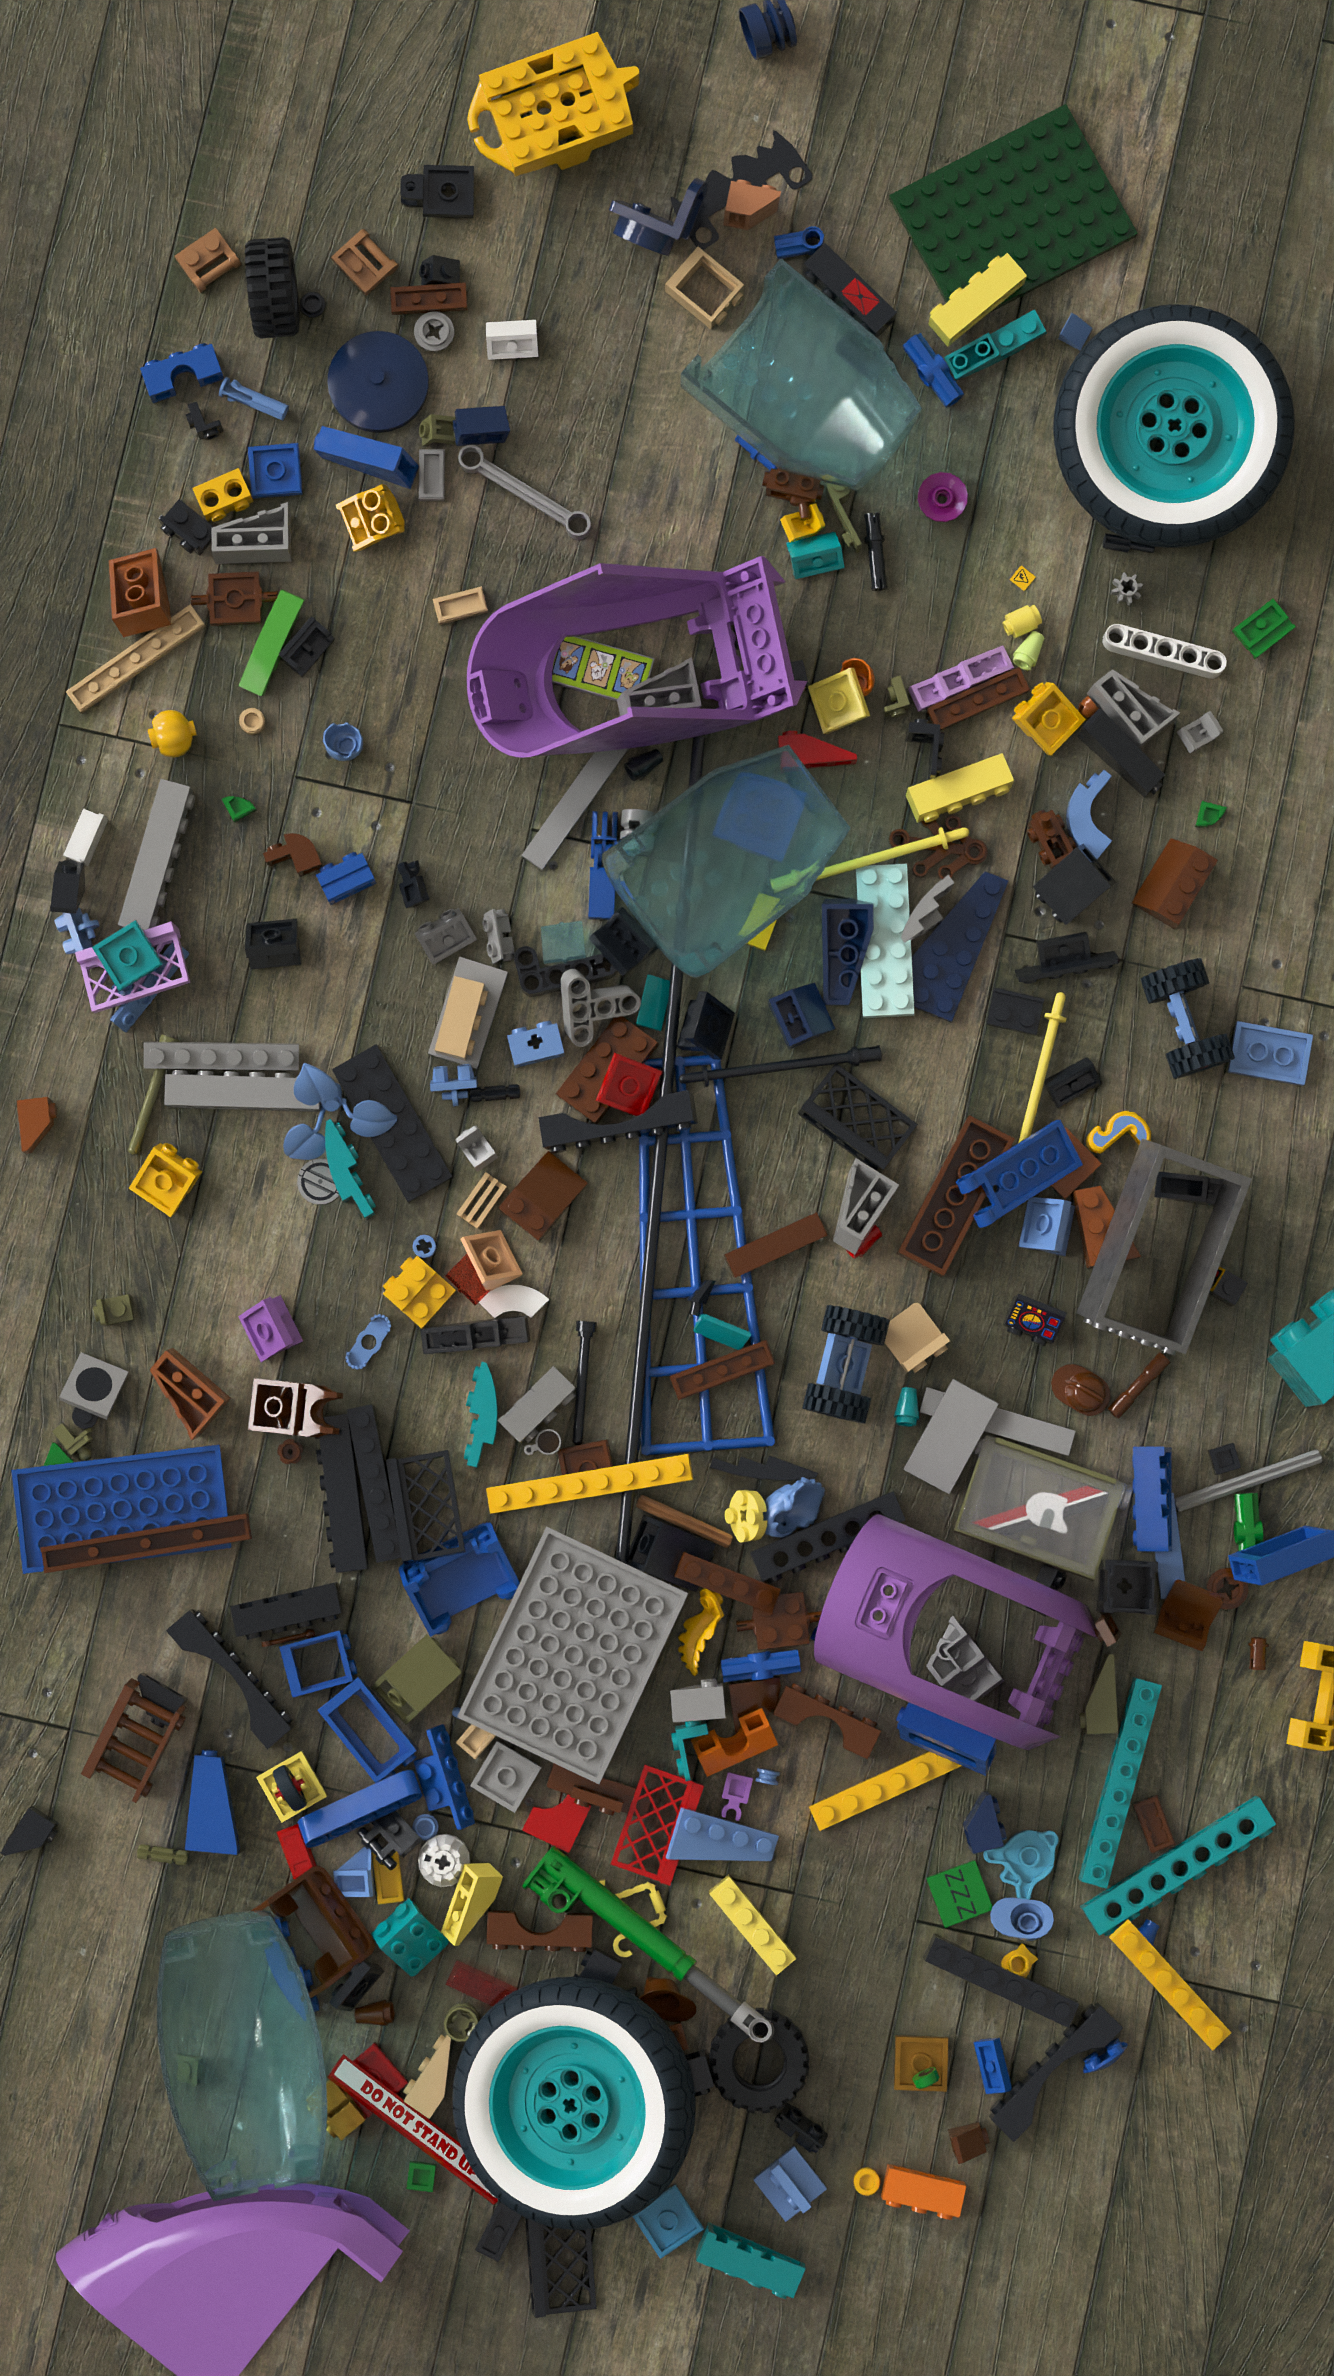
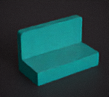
M829 532L786 543L795 579L845 568L842 548L836 532Z

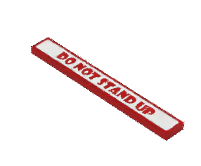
M343 2054L328 2074V2079L493 2205L497 2203L498 2199L490 2193L472 2170L458 2141L405 2103L402 2098Z

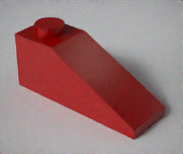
M785 731L782 733V736H778L780 771L853 765L857 762V754L806 734H798L797 731Z

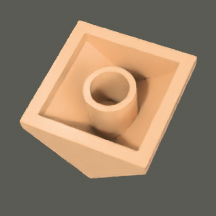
M501 1230L461 1238L487 1293L522 1275Z

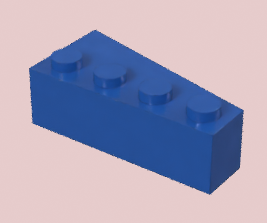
M1133 1447V1494H1135L1133 1519L1136 1520V1530L1133 1531V1545L1137 1546V1551H1172V1448Z

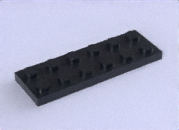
M377 1044L332 1069L353 1108L362 1101L372 1100L383 1104L397 1116L396 1123L388 1131L371 1137L408 1203L453 1178Z

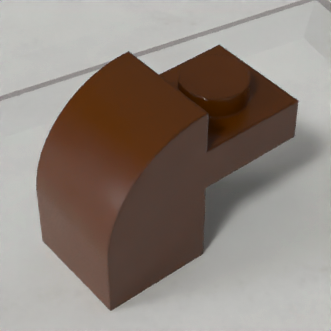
M284 834L286 845L282 846L281 843L272 845L267 848V852L263 853L269 867L292 859L299 877L318 871L323 867L313 843L300 834Z

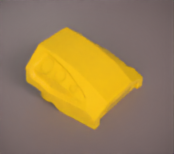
M381 484L370 490L358 493L336 505L337 510L341 511L354 545L352 549L354 552L361 551L387 537L404 532V518L395 496L387 485Z

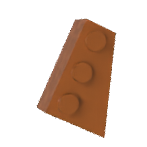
M1101 1186L1075 1190L1072 1193L1087 1268L1094 1267L1115 1212ZM1133 1242L1125 1261L1141 1257Z
M174 1348L166 1350L150 1369L165 1397L169 1399L174 1407L177 1417L181 1419L186 1427L191 1440L198 1438L231 1399Z

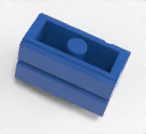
M356 852L350 853L342 858L344 862L335 866L333 863H329L319 869L320 873L316 874L330 905L377 884L362 853L358 855Z

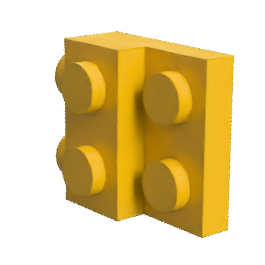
M1046 682L1034 687L1031 692L1033 696L1028 702L1022 701L1015 707L1014 712L1016 714L1012 719L1027 736L1033 738L1047 755L1051 756L1086 719L1054 683Z
M159 1143L151 1150L129 1189L169 1217H172L185 1196L192 1190L202 1171L198 1169L199 1165L193 1159H183L177 1155L178 1150L173 1145Z
M410 1256L400 1267L403 1272L397 1278L394 1276L390 1277L383 1285V1288L386 1289L383 1295L420 1328H424L456 1290L419 1256H416L414 1259Z

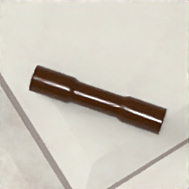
M1159 1352L1144 1368L1139 1377L1126 1391L1119 1395L1107 1410L1117 1419H1120L1142 1391L1171 1363L1169 1359Z

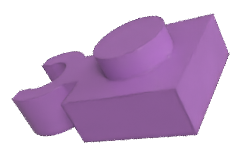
M727 1772L722 1798L729 1801L722 1808V1817H726L727 1810L734 1809L736 1811L735 1820L739 1821L741 1818L739 1804L748 1803L753 1781L752 1777Z

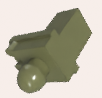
M61 1423L52 1431L70 1455L74 1456L78 1453L81 1460H90L91 1451L85 1446L93 1441L90 1435L93 1432L91 1427L77 1437L73 1435L64 1423Z

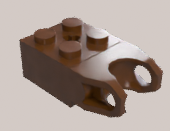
M254 1378L248 1430L319 1438L329 1434L339 1435L338 1428H334L325 1422L323 1408L331 1400L343 1399V1393L335 1392L323 1385Z

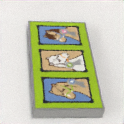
M577 636L566 637L557 650L554 659L552 684L617 702L623 691L650 678L655 658Z

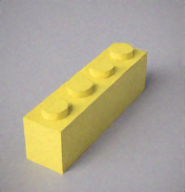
M1008 253L1002 258L1000 256L995 257L988 264L989 268L982 274L977 272L968 281L970 283L963 290L961 287L956 289L950 295V300L945 305L940 303L930 312L931 316L928 325L947 347L1025 284L1027 275Z
M1001 753L938 776L935 779L908 787L906 798L917 823L923 820L925 823L939 818V815L948 812L953 814L960 811L964 805L970 803L978 805L984 802L986 797L994 794L996 797L1008 793L1014 779L1004 755Z
M729 1874L709 1890L710 1896L776 1976L797 1959L796 1955Z

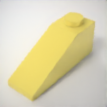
M490 1863L464 1864L441 1930L443 1935L454 1946L460 1945L496 1899L503 1876Z

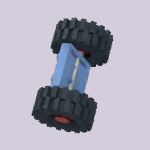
M1202 958L1171 965L1140 978L1148 1004L1170 998L1171 1002H1168L1167 1005L1171 1016L1177 1018L1179 1026L1175 1027L1178 1038L1180 1042L1182 1041L1186 1044L1165 1054L1173 1079L1202 1072L1235 1059L1227 1034L1216 1035L1200 1041L1184 995L1210 983Z
M827 1305L821 1331L827 1332L828 1337L817 1384L808 1383L802 1409L852 1422L866 1423L871 1398L860 1394L872 1348L871 1344L884 1345L890 1322L889 1319L845 1307Z

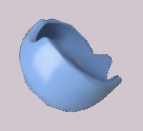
M348 722L338 725L332 723L324 731L323 743L327 753L333 759L348 761L355 759L361 753L363 737L359 729Z

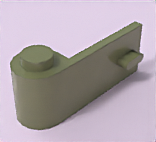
M837 472L832 474L827 480L826 498L845 532L842 534V538L847 547L850 548L852 546L855 553H858L861 550L862 543L842 507V504L847 502L850 497L852 482L848 475Z

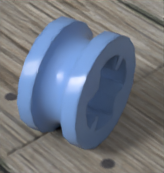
M420 1235L413 1242V1251L420 1258H430L436 1252V1243L430 1236ZM421 1240H425L426 1243L431 1242L432 1248H428L430 1252L425 1254L422 1250L418 1251L417 1246H421L419 1244Z
M757 1768L759 1776L755 1778V1781L778 1785L776 1778L780 1776V1772Z

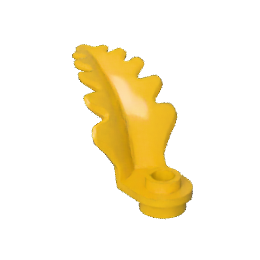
M706 1588L700 1591L701 1597L699 1599L704 1610L684 1622L683 1626L687 1631L678 1637L679 1641L684 1643L683 1646L678 1648L679 1653L684 1654L681 1656V1661L687 1663L685 1666L693 1676L698 1674L697 1668L699 1666L697 1662L700 1661V1652H703L705 1649V1640L713 1637L717 1623L724 1616L720 1606L723 1604L722 1596Z

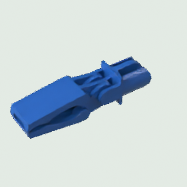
M593 811L591 859H594V867H590L588 919L609 920L615 910L616 868H613V860H616L618 812H613L612 836H607L608 812L603 811L602 836H597L598 811ZM606 842H614V845H613V844H609V845H608V844H606ZM602 859H605V867H602Z

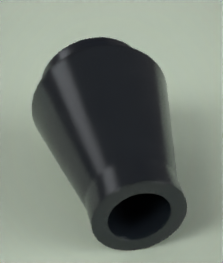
M654 749L650 752L628 758L624 768L632 781H641L664 760L659 750Z

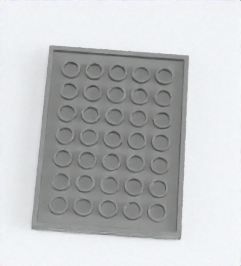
M546 1526L457 1718L600 1784L688 1593Z

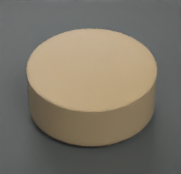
M248 708L241 713L239 724L245 733L255 735L264 729L265 718L260 710Z

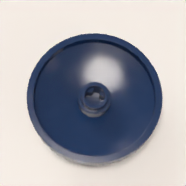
M372 331L353 337L337 351L328 371V390L335 409L349 424L368 432H389L405 426L420 412L428 395L429 376L422 355L408 340L390 332Z

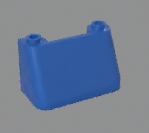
M482 1523L463 1532L466 1550L464 1553L417 1561L409 1565L403 1563L399 1567L403 1586L430 1637L446 1632L452 1623L451 1616L495 1594L502 1599H513L520 1581L491 1523ZM457 1536L441 1543L447 1549L459 1547ZM438 1546V1548L436 1549V1551L443 1550V1549H442L441 1547H439V1546ZM429 1549V1550H427V1551H425V1552H423V1553H421V1554L429 1553L431 1549Z

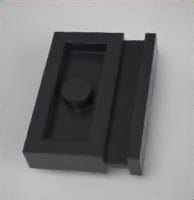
M994 988L986 1025L1036 1036L1045 999Z

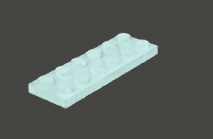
M907 864L870 865L856 869L857 900L874 903V930L861 967L863 1018L914 1016L911 940L904 943L901 939L904 927L910 917Z

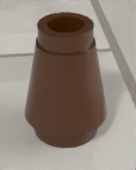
M384 1999L355 2008V2021L357 2024L388 2026V2023H393L395 2020V2010L392 2001L387 2002Z

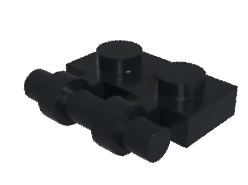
M397 1811L372 1821L371 1823L374 1828L371 1831L362 1827L357 1832V1835L362 1839L361 1843L364 1847L371 1849L376 1855V1860L381 1865H385L390 1871L397 1866V1862L392 1858L396 1851L404 1858L422 1841L421 1837ZM381 1836L389 1842L384 1848L378 1842V1838Z

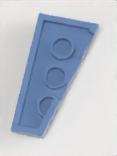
M681 1807L665 1858L671 1860L772 1861L779 1836Z

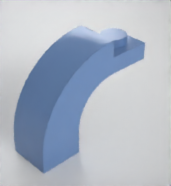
M1105 770L1100 775L1093 774L1086 783L1089 787L1088 789L1079 783L1070 798L1066 813L1069 837H1072L1076 847L1084 844L1096 859L1101 856L1112 841L1096 828L1090 813L1092 801L1111 778V775Z

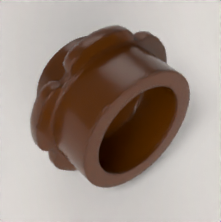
M294 1439L285 1440L277 1449L280 1460L285 1464L298 1463L302 1458L303 1447L299 1442L296 1443ZM289 1449L293 1451L292 1454H288Z

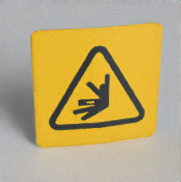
M1020 566L1010 578V581L1025 591L1035 579V576L1023 566Z

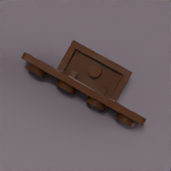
M555 1763L547 1782L548 1788L571 1795L570 1797L575 1798V1804L588 1808L590 1804L600 1807V1812L614 1816L615 1812L628 1814L636 1790L634 1787L603 1777L600 1784H597ZM641 1790L640 1796L645 1794L646 1791ZM648 1796L637 1802L636 1808L640 1816L648 1812L651 1803Z

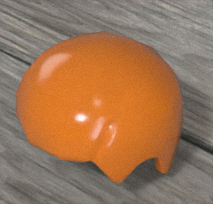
M852 658L845 660L842 663L840 672L854 668L863 696H867L875 684L873 669L862 659Z

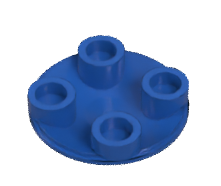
M1116 2038L1109 2042L1106 2046L1107 2051L1101 2056H1098L1096 2052L1089 2054L1083 2059L1085 2063L1083 2072H1096L1111 2066L1124 2053L1128 2044L1120 2042L1119 2038Z

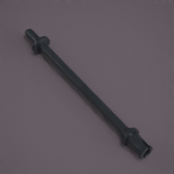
M880 1045L865 1048L853 1046L846 1053L708 1071L706 1065H702L701 1072L681 1074L678 1080L681 1084L703 1082L705 1088L709 1086V1081L840 1063H849L856 1067L859 1066V1063L882 1061Z

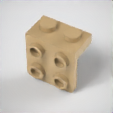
M919 1303L912 1304L890 1320L885 1339L886 1346L906 1373L910 1370L916 1373L927 1365L926 1358L932 1354L935 1358L948 1349L945 1344L950 1342L945 1333L942 1334Z

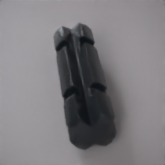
M512 1084L509 1087L499 1085L486 1086L484 1089H481V1087L470 1089V1099L472 1102H479L482 1099L492 1101L505 1100L506 1097H510V1099L520 1098V1086L518 1084Z

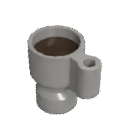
M543 1430L537 1435L536 1444L525 1446L524 1452L527 1455H532L535 1451L539 1450L545 1455H553L561 1448V1437L554 1430Z

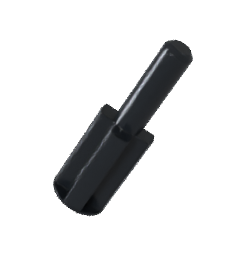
M1105 533L1102 547L1105 549L1127 553L1130 549L1154 553L1155 551L1154 546L1131 542V540L1118 535Z

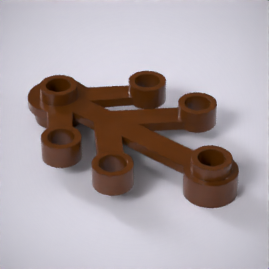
M951 815L946 819L945 827L948 831L963 828L958 816ZM954 819L957 821L958 826L952 828L949 826L948 821ZM936 820L930 824H926L924 821L920 822L934 836L939 835L938 830L940 826ZM896 829L890 834L889 844L892 848L901 846L894 842L895 837L898 836L904 840V843L901 845L922 840L923 838L910 837L904 829ZM968 835L965 838L959 839L962 844L948 842L947 850L943 848L942 844L924 849L936 852L925 860L916 862L912 869L913 874L918 878H922L931 867L949 854L961 855L950 865H943L938 870V878L940 880L945 878L941 875L943 869L949 870L950 877L952 878L953 874L967 863L972 865L982 863L987 857V847L981 840L971 839ZM970 849H978L979 855L976 857L972 856ZM922 865L925 868V872L922 874L917 873L916 867Z

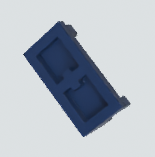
M505 406L455 410L456 420H453V430L456 446L505 443L510 432Z

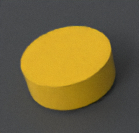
M869 2167L861 2168L854 2175V2186L860 2194L869 2196L879 2189L880 2178L874 2169Z

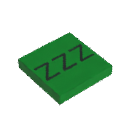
M975 1859L926 1877L944 1928L992 1910V1904Z

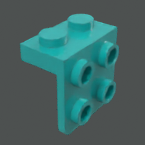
M706 1720L685 1721V1724L675 1726L676 1732L671 1733L674 1751L680 1750L681 1758L676 1759L679 1777L685 1776V1781H691L683 1739L707 1735Z
M410 1898L398 1905L395 1911L385 1921L378 1924L371 1933L379 1948L409 1976L417 1975L449 1943L443 1933L423 1916L417 1905Z

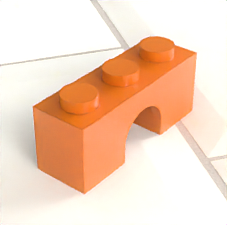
M762 1708L738 1718L741 1728L732 1737L721 1738L714 1729L709 1731L707 1735L691 1739L707 1777L778 1745Z

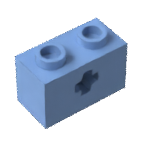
M545 1021L536 1024L537 1028L527 1030L526 1027L512 1030L511 1035H507L515 1068L565 1056L557 1023L552 1024L551 1021ZM537 1037L538 1041H543V1043L539 1044L538 1049L528 1046V1044L532 1043V1038Z

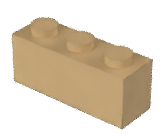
M454 976L435 1046L437 1054L466 1061L467 1055L472 1056L475 1041L471 1040L473 1031L479 1030L482 1016L478 1015L480 1005L485 1006L488 997V991H485L484 983Z

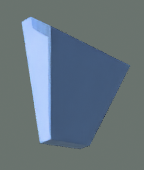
M363 1847L338 1870L333 1871L334 1882L344 1897H372L375 1895V1875L371 1849Z

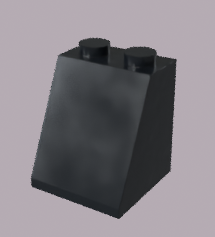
M643 1515L629 1550L628 1565L697 1592L700 1586L675 1577L683 1552L711 1562L714 1557L716 1544Z

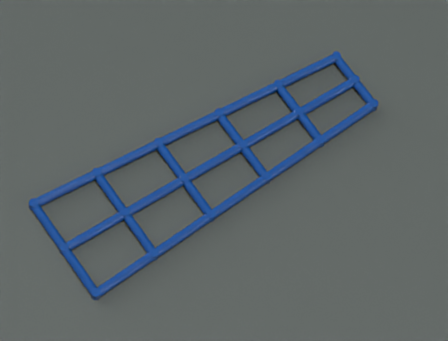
M708 1055L676 1057V1092L687 1090L686 1084H681L678 1080L681 1074H685V1067L711 1065V1070L722 1069L721 1061L712 1059ZM663 1058L648 1059L645 1065L660 1069L662 1068ZM723 1079L713 1080L720 1131L690 1133V1129L679 1131V1134H668L667 1145L680 1144L685 1210L661 1212L660 1222L686 1220L691 1287L654 1289L653 1300L690 1297L701 1285L696 1219L733 1217L737 1248L747 1244ZM649 1132L642 1133L641 1138H639L640 1294L650 1199L649 1146L655 1145V1135L649 1136ZM722 1141L731 1207L695 1209L691 1143ZM751 1271L741 1275L742 1283L714 1285L709 1296L744 1294L748 1329L751 1333L750 1343L753 1345L761 1342ZM703 1304L701 1305L700 1315L703 1314ZM693 1315L694 1327L699 1316ZM650 1326L641 1422V1452L643 1455L774 1445L775 1438L765 1368L755 1372L764 1436L713 1440L708 1389L699 1393L702 1441L651 1445V1377L671 1376L707 1362L705 1337L694 1332L697 1364L651 1367Z

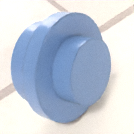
M430 1814L419 1815L412 1825V1829L422 1840L433 1838L439 1828L436 1818Z

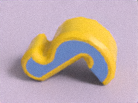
M1122 1111L1109 1119L1104 1132L1101 1131L1100 1126L1095 1127L1087 1135L1086 1144L1090 1151L1101 1154L1126 1132L1140 1145L1142 1138L1151 1141V1131L1145 1120L1135 1112Z

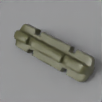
M141 1844L138 1846L137 1858L144 1860L151 1858V1861L171 1864L175 1862L177 1865H186L189 1852L185 1850L175 1851V1849L158 1846L150 1848V1845Z

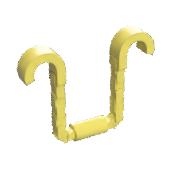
M600 1880L599 1882L605 1886V1880ZM647 1881V1883H642L634 1888H629L615 1894L621 1899L649 1889L651 1891L649 1896L655 1912L660 1915L659 1919L649 1923L654 1927L664 1924L667 1917L664 1913L666 1909L659 1890L656 1891L655 1884ZM621 1933L615 1937L613 1949L620 1957H629L633 1954L631 1950L623 1951L618 1946L619 1942L626 1938Z

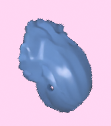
M802 1477L801 1480H797L793 1485L787 1484L769 1495L764 1501L767 1512H763V1521H767L766 1535L784 1538L792 1534L797 1528H808L810 1524L813 1525L820 1511L819 1507L822 1498L825 1495V1489L822 1487V1484L816 1482L815 1479L809 1480Z

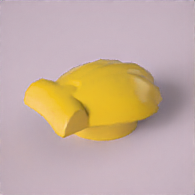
M1021 1943L1017 1950L1003 1957L1001 1967L1026 1978L1032 1964L1038 1958Z

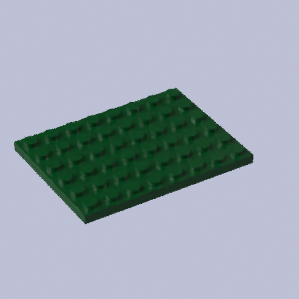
M1066 104L889 195L891 204L946 303L950 300V295L956 289L961 287L963 290L970 284L968 281L977 272H981V274L989 268L988 264L995 257L1000 256L1002 258L1006 253L1012 257L1027 275L1025 284L992 311L1137 237L1138 234Z

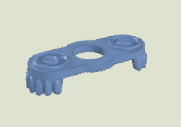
M381 1314L371 1317L369 1325L358 1335L356 1343L350 1352L346 1353L347 1356L345 1358L347 1359L346 1363H348V1366L352 1369H362L366 1366L372 1355L380 1350L382 1341L391 1330V1322L388 1317ZM366 1335H373L376 1338V1346L371 1350L365 1349L361 1344L363 1337Z

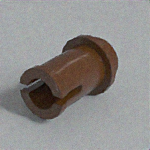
M1251 1637V1642H1248V1646H1250L1249 1669L1266 1670V1647H1269V1644L1266 1643L1267 1638Z

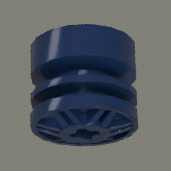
M763 0L764 12H761L756 3L739 8L741 28L748 48L755 60L772 55V42L775 43L779 51L785 50V42L790 48L797 46L795 22L785 0H773V4L770 0Z

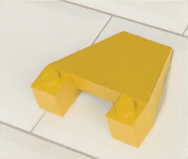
M1304 1641L1300 1667L1322 1671L1313 1722L1291 1718L1286 1744L1319 1751L1334 1750V1646Z

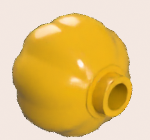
M166 710L157 714L152 720L153 728L148 729L152 748H159L162 755L171 758L182 756L188 752L192 744V736L197 735L193 720L188 721L182 713L175 710Z

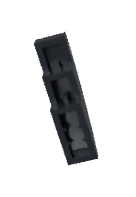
M527 1316L478 1320L420 1329L423 1354L468 1351L475 1348L498 1347L504 1344L528 1343L530 1341Z
M768 1456L765 1465L740 1457L738 1466L713 1458L709 1467L733 1475L765 1480H799L802 1477L810 1479L816 1478L818 1475L817 1472L772 1456Z

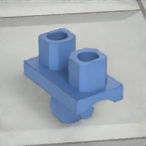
M78 908L77 913H63L54 920L59 932H66L68 930L70 932L71 938L63 941V948L66 954H75V952L93 947L91 939L96 938L93 929L99 927L98 920L90 921L88 913L82 914L81 909Z
M471 1064L457 1065L458 1078L452 1079L448 1078L447 1066L434 1067L433 1080L430 1082L431 1092L451 1090V1092L442 1093V1100L452 1099L453 1107L459 1106V1099L468 1098V1091H458V1089L477 1088L478 1085L477 1076L474 1077Z

